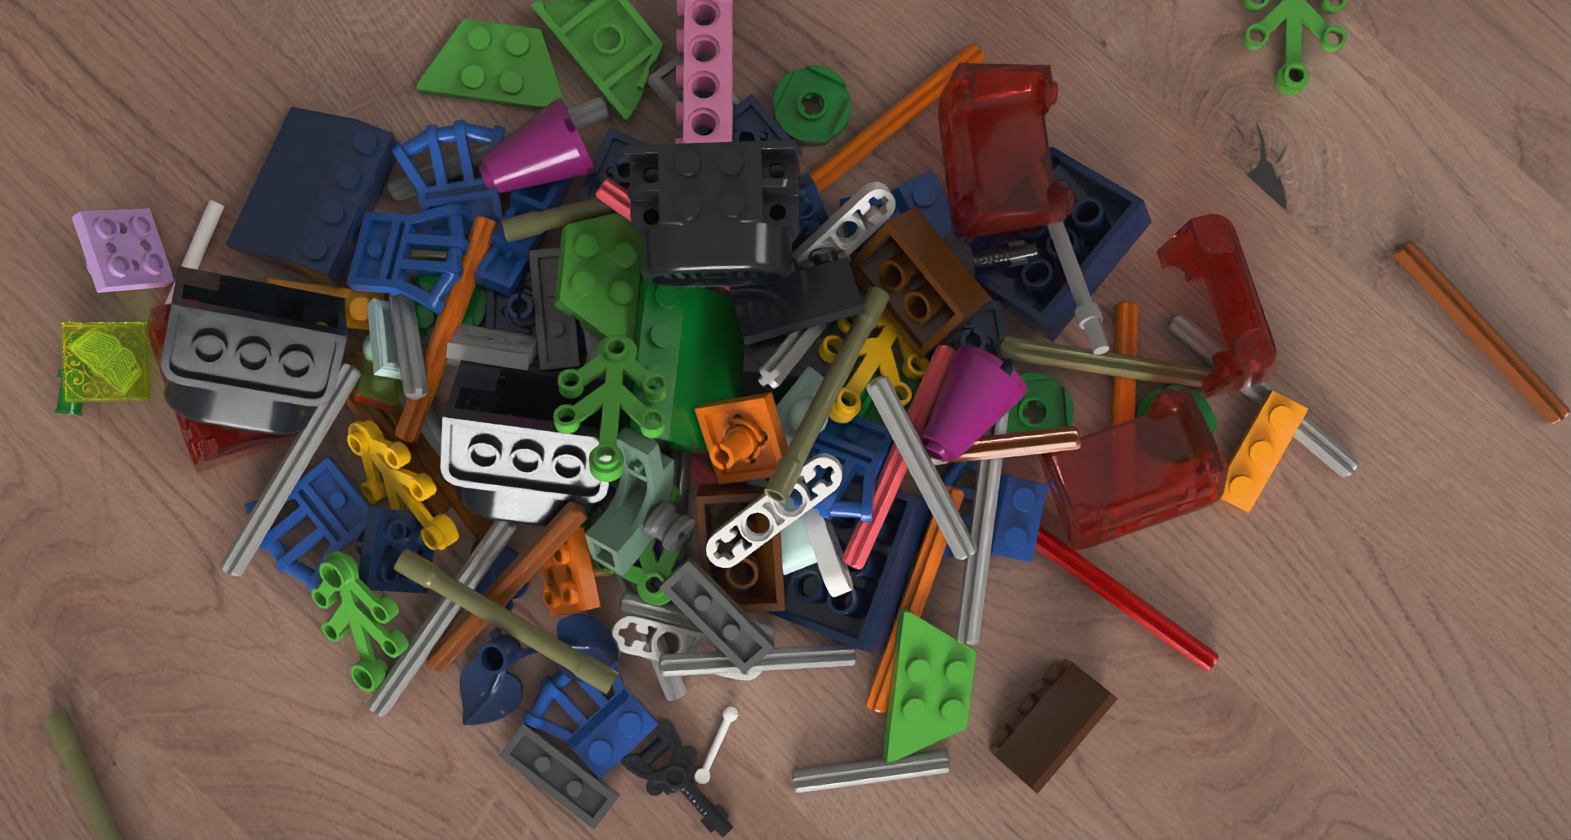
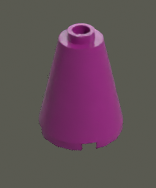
M562 98L551 102L482 156L485 164L479 166L478 169L488 189L496 186L498 192L503 193L580 177L595 172L592 161L577 129L570 119L571 116Z
M965 345L963 349L959 347L953 355L922 437L927 444L925 447L926 451L934 458L943 462L947 458L957 460L1023 398L1027 392V387L1020 375L1015 371L1010 376L1000 369L1003 361L983 349L971 345Z

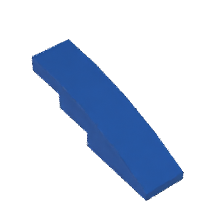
M573 178L514 190L510 195V208L503 219L531 211H543L561 206ZM500 222L492 234L493 245L474 273L475 283L506 296H512L530 266L529 251L540 248L549 230L540 235L507 243L502 222Z

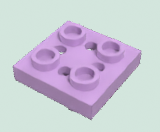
M150 208L79 211L72 216L86 258V268L92 276L97 293L167 287L175 281ZM140 243L146 247L147 251H145L144 248L140 246Z

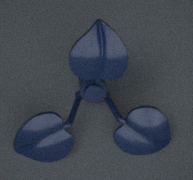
M477 540L473 543L470 556L481 540ZM505 546L477 585L475 591L483 595L520 554ZM530 580L512 599H517L526 593ZM512 599L505 605V608L509 611H512L514 607ZM574 614L563 618L558 623V639L572 648L594 657L609 667L620 659V649L617 641L612 636V632L596 618L585 614ZM497 627L490 631L491 641L479 648L477 659L470 661L461 674L460 693L463 705V724L469 726L490 724L513 713L522 701L523 685L516 675L507 672V670L520 659L538 653V651L531 647L521 648V644L516 638L508 634H502V630ZM558 664L560 670L568 678L585 682L576 677L572 671Z

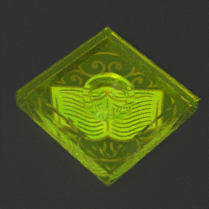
M147 322L60 323L63 403L150 401Z

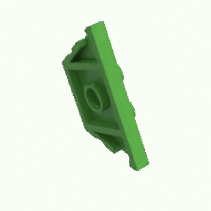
M543 0L535 1L531 5L535 13L626 124H628L632 120L648 86V78L654 73L665 49L663 42L628 0H555L546 3Z
M465 18L421 77L416 88L420 94L542 110L554 100L562 98L568 109L541 29Z
M619 213L569 223L562 229L554 305L569 317L579 320L582 327L595 337L598 334L604 338L611 335H623L634 342L641 271V240L632 222Z
M899 608L882 754L886 762L897 761L967 729L976 650L968 644L957 642L954 637L947 634L944 630L932 623H928L906 608Z

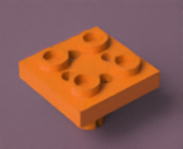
M772 392L703 403L695 408L718 484L770 478L779 460L788 449ZM761 431H764L767 434V439H765V435Z
M579 527L540 568L544 583L542 589L543 601L546 607L549 608L550 616L601 607L595 578L614 574L601 573L595 569L593 559L589 554L584 527Z

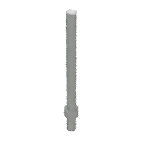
M1035 148L1026 149L1023 151L1022 157L1077 306L1074 313L1079 327L1085 329L1093 353L1095 355L1103 354L1109 350V345L1101 326L1103 316L1098 303L1092 302L1038 152Z

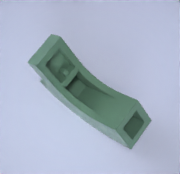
M624 427L617 437V447L620 448L624 456V471L620 477L616 494L604 514L585 533L591 558L622 576L637 561L650 543L651 539L643 533L644 526L652 512L664 501H669L674 480V460L660 452L659 444L653 438L646 437L627 427Z

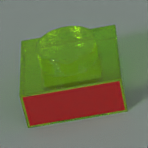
M366 360L362 367L354 401L393 412L397 406L402 380L374 375L373 362Z

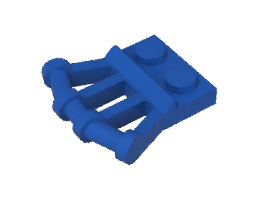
M463 119L454 121L452 126L438 128L437 124L427 125L426 130L402 144L399 141L391 146L393 154L417 190L421 212L447 204H461L464 207L466 216L463 221L464 234L470 233L477 216L492 219L497 225L505 216L501 194L496 186L488 189L482 177L476 178L469 146V140L490 144V149H492L504 139L505 127L495 125L492 129L465 123ZM456 141L464 180L449 183L442 152V143ZM428 147L437 184L433 186L428 185L412 160L413 156ZM444 223L426 228L425 232L427 235L448 236L447 224Z
M932 170L891 191L896 207L895 213L887 221L917 207L942 239L947 234H955L959 237L960 244L969 240L966 230ZM874 196L869 199L871 206L875 205L879 208L884 204L882 199L878 200ZM847 197V198L840 199V200H839V202H840V208H841L851 197ZM859 209L856 210L855 212H857V213L859 214V216L861 217V212H860V210H859ZM846 221L848 237H851L857 231V224L853 221ZM885 223L881 225L869 238H867L856 249L857 254L867 245L868 240L872 239L876 235V233L885 225Z
M452 203L416 214L365 212L346 284L353 291L390 293L392 296L402 294L422 304L429 310L440 314L445 306L443 300L455 282L462 279L464 269L460 265L462 257L467 255L470 245L465 239L463 221L466 218L464 207L461 204ZM444 223L447 224L448 236L416 234V231ZM412 250L447 252L445 261L410 259ZM406 275L439 277L429 293L405 281Z
M828 416V423L825 429L819 433L805 460L807 461L810 457L817 454L827 453L837 458L842 466L843 475L838 488L812 507V509L820 511L821 517L829 520L833 517L861 518L862 522L873 521L875 480L878 478L894 443L887 427L855 416L847 423L835 422ZM820 465L815 466L817 471L813 479L807 483L804 479L802 481L807 486L811 496L817 494L811 490L812 485L821 480L827 468L824 469ZM856 473L863 475L862 501H841ZM793 489L789 497L794 501V506L799 507L803 501L802 495L797 489Z
M332 457L324 459L297 482L286 502L296 500L300 507L274 528L271 525L259 546L262 551L268 550L277 561L275 567L280 573L286 572L308 584L307 589L310 591L323 582L319 567L323 563L324 557L331 551L344 550L365 532L368 507H372ZM258 500L244 504L247 515L251 513ZM309 516L318 528L289 551L281 539ZM324 538L328 539L330 545L316 570L299 562L302 556Z
M978 461L951 463L941 477L944 485L960 489L964 492V499L973 500L974 490L955 485L967 467L977 472ZM1001 474L990 554L1029 563L1033 562L1049 487L1048 484ZM961 516L966 527L970 528L971 518ZM948 543L942 558L954 556Z
M617 663L611 666L612 669L619 672V675L612 685L615 694L610 699L604 692L592 685L577 681L600 706L590 718L562 689L572 679L568 678L561 670H558L552 677L547 675L540 682L541 688L530 711L525 710L521 721L525 724L565 741L570 750H573L599 780L660 723L624 684ZM553 699L580 726L575 732L544 717Z

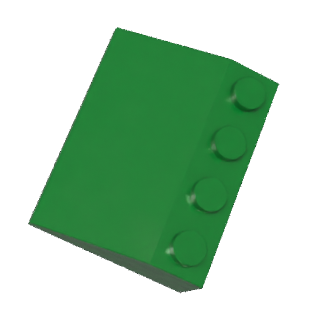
M642 279L639 282L634 343L637 347L636 360L651 374L659 373L666 377L668 381V395L660 402L648 401L643 395V388L626 374L624 375V386L648 409H658L665 415L664 433L659 437L653 438L659 444V448L709 456L695 408L703 403L741 397L745 343L732 298L703 287L661 286ZM652 385L649 387V389L654 391L660 390L662 388L659 385ZM621 408L618 434L624 427L642 434L640 425ZM650 420L645 424H647L648 426H657L659 422L655 420Z

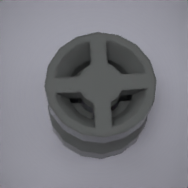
M664 501L648 518L643 533L650 539H659L662 542L663 548L669 553H673L688 539L694 528L695 520L688 514H679L673 503Z

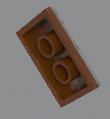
M917 207L887 221L850 262L854 278L865 292L869 287H878L887 292L890 299L883 314L920 359L924 358L939 344L943 343L967 324L992 300Z
M742 482L700 484L695 499L701 567L745 612L785 611L781 531L739 563L729 568L714 565L709 560L706 552L708 540L713 532L763 495L765 487ZM752 513L746 519L747 526L752 532L763 533L770 527L768 517L762 513ZM738 525L733 527L738 532L732 540L725 543L721 538L718 539L720 544L717 552L719 554L727 552L730 556L734 555L732 549L735 543L744 538L739 531ZM744 538L746 545H749L750 542Z
M1067 659L1061 664L1056 661L1049 667L1042 677V680L1045 682L1036 694L1033 692L1028 693L1016 708L1019 712L1010 725L1006 722L1003 723L990 739L994 743L989 748L993 755L1037 794L1118 699Z

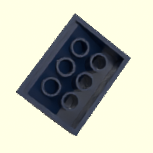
M291 107L225 245L230 249L338 289L355 252L364 213L373 212L397 160L391 150V146L397 143L393 133L354 118Z
M1051 146L1040 160L1090 296H1092L1152 221L1142 198ZM1028 174L970 243L969 247L972 254L1007 248L1009 247L1008 242L1024 240L1025 244L1036 242L1038 258L1029 259L1028 264L1012 267V263L975 269L974 278L995 301L1001 300L1002 306L1022 323L1051 342H1054L1075 316L1074 311L1077 306Z
M831 466L827 468L822 477L827 483L832 481L831 472L834 469ZM854 475L841 501H862L863 477ZM901 490L897 491L862 569H855L847 565L853 582V590L837 597H832L816 562L784 575L785 611H769L767 613L862 651L882 655L932 515L925 499ZM833 517L831 519L843 554L859 518Z

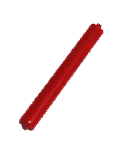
M1040 526L1035 549L1203 670L1209 671L1214 667L1219 658L1218 653Z

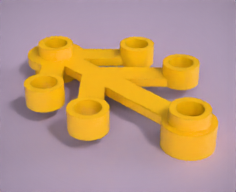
M883 313L875 327L883 328L877 338H867L859 356H865L846 387H842L828 415L835 422L847 423L859 413L861 409L860 394L878 366L881 376H887L895 391L901 394L903 400L900 401L903 407L911 400V389L900 381L891 349L896 338L905 361L902 365V371L908 379L913 381L920 380L929 365L927 358L920 359ZM846 317L837 320L839 329L847 334L852 324L846 320ZM836 335L827 336L819 345L818 352L820 357L824 361L832 363L836 354L830 352L827 345L834 346L838 352L843 339ZM911 362L916 363L920 371L913 369ZM841 397L846 399L851 407L846 406L842 402Z
M371 420L364 422L356 421L350 424L347 442L350 449L362 458L367 481L361 484L360 489L367 501L375 504L388 496L391 509L406 511L405 503L424 527L421 530L422 540L432 550L437 548L443 550L456 542L459 534L454 522L445 514H438L433 518L421 503V501L436 493V486L432 478L426 473L417 474L401 468L411 461L410 452L405 444L400 441L391 442L384 439L380 428ZM379 471L382 473L384 483L381 481Z

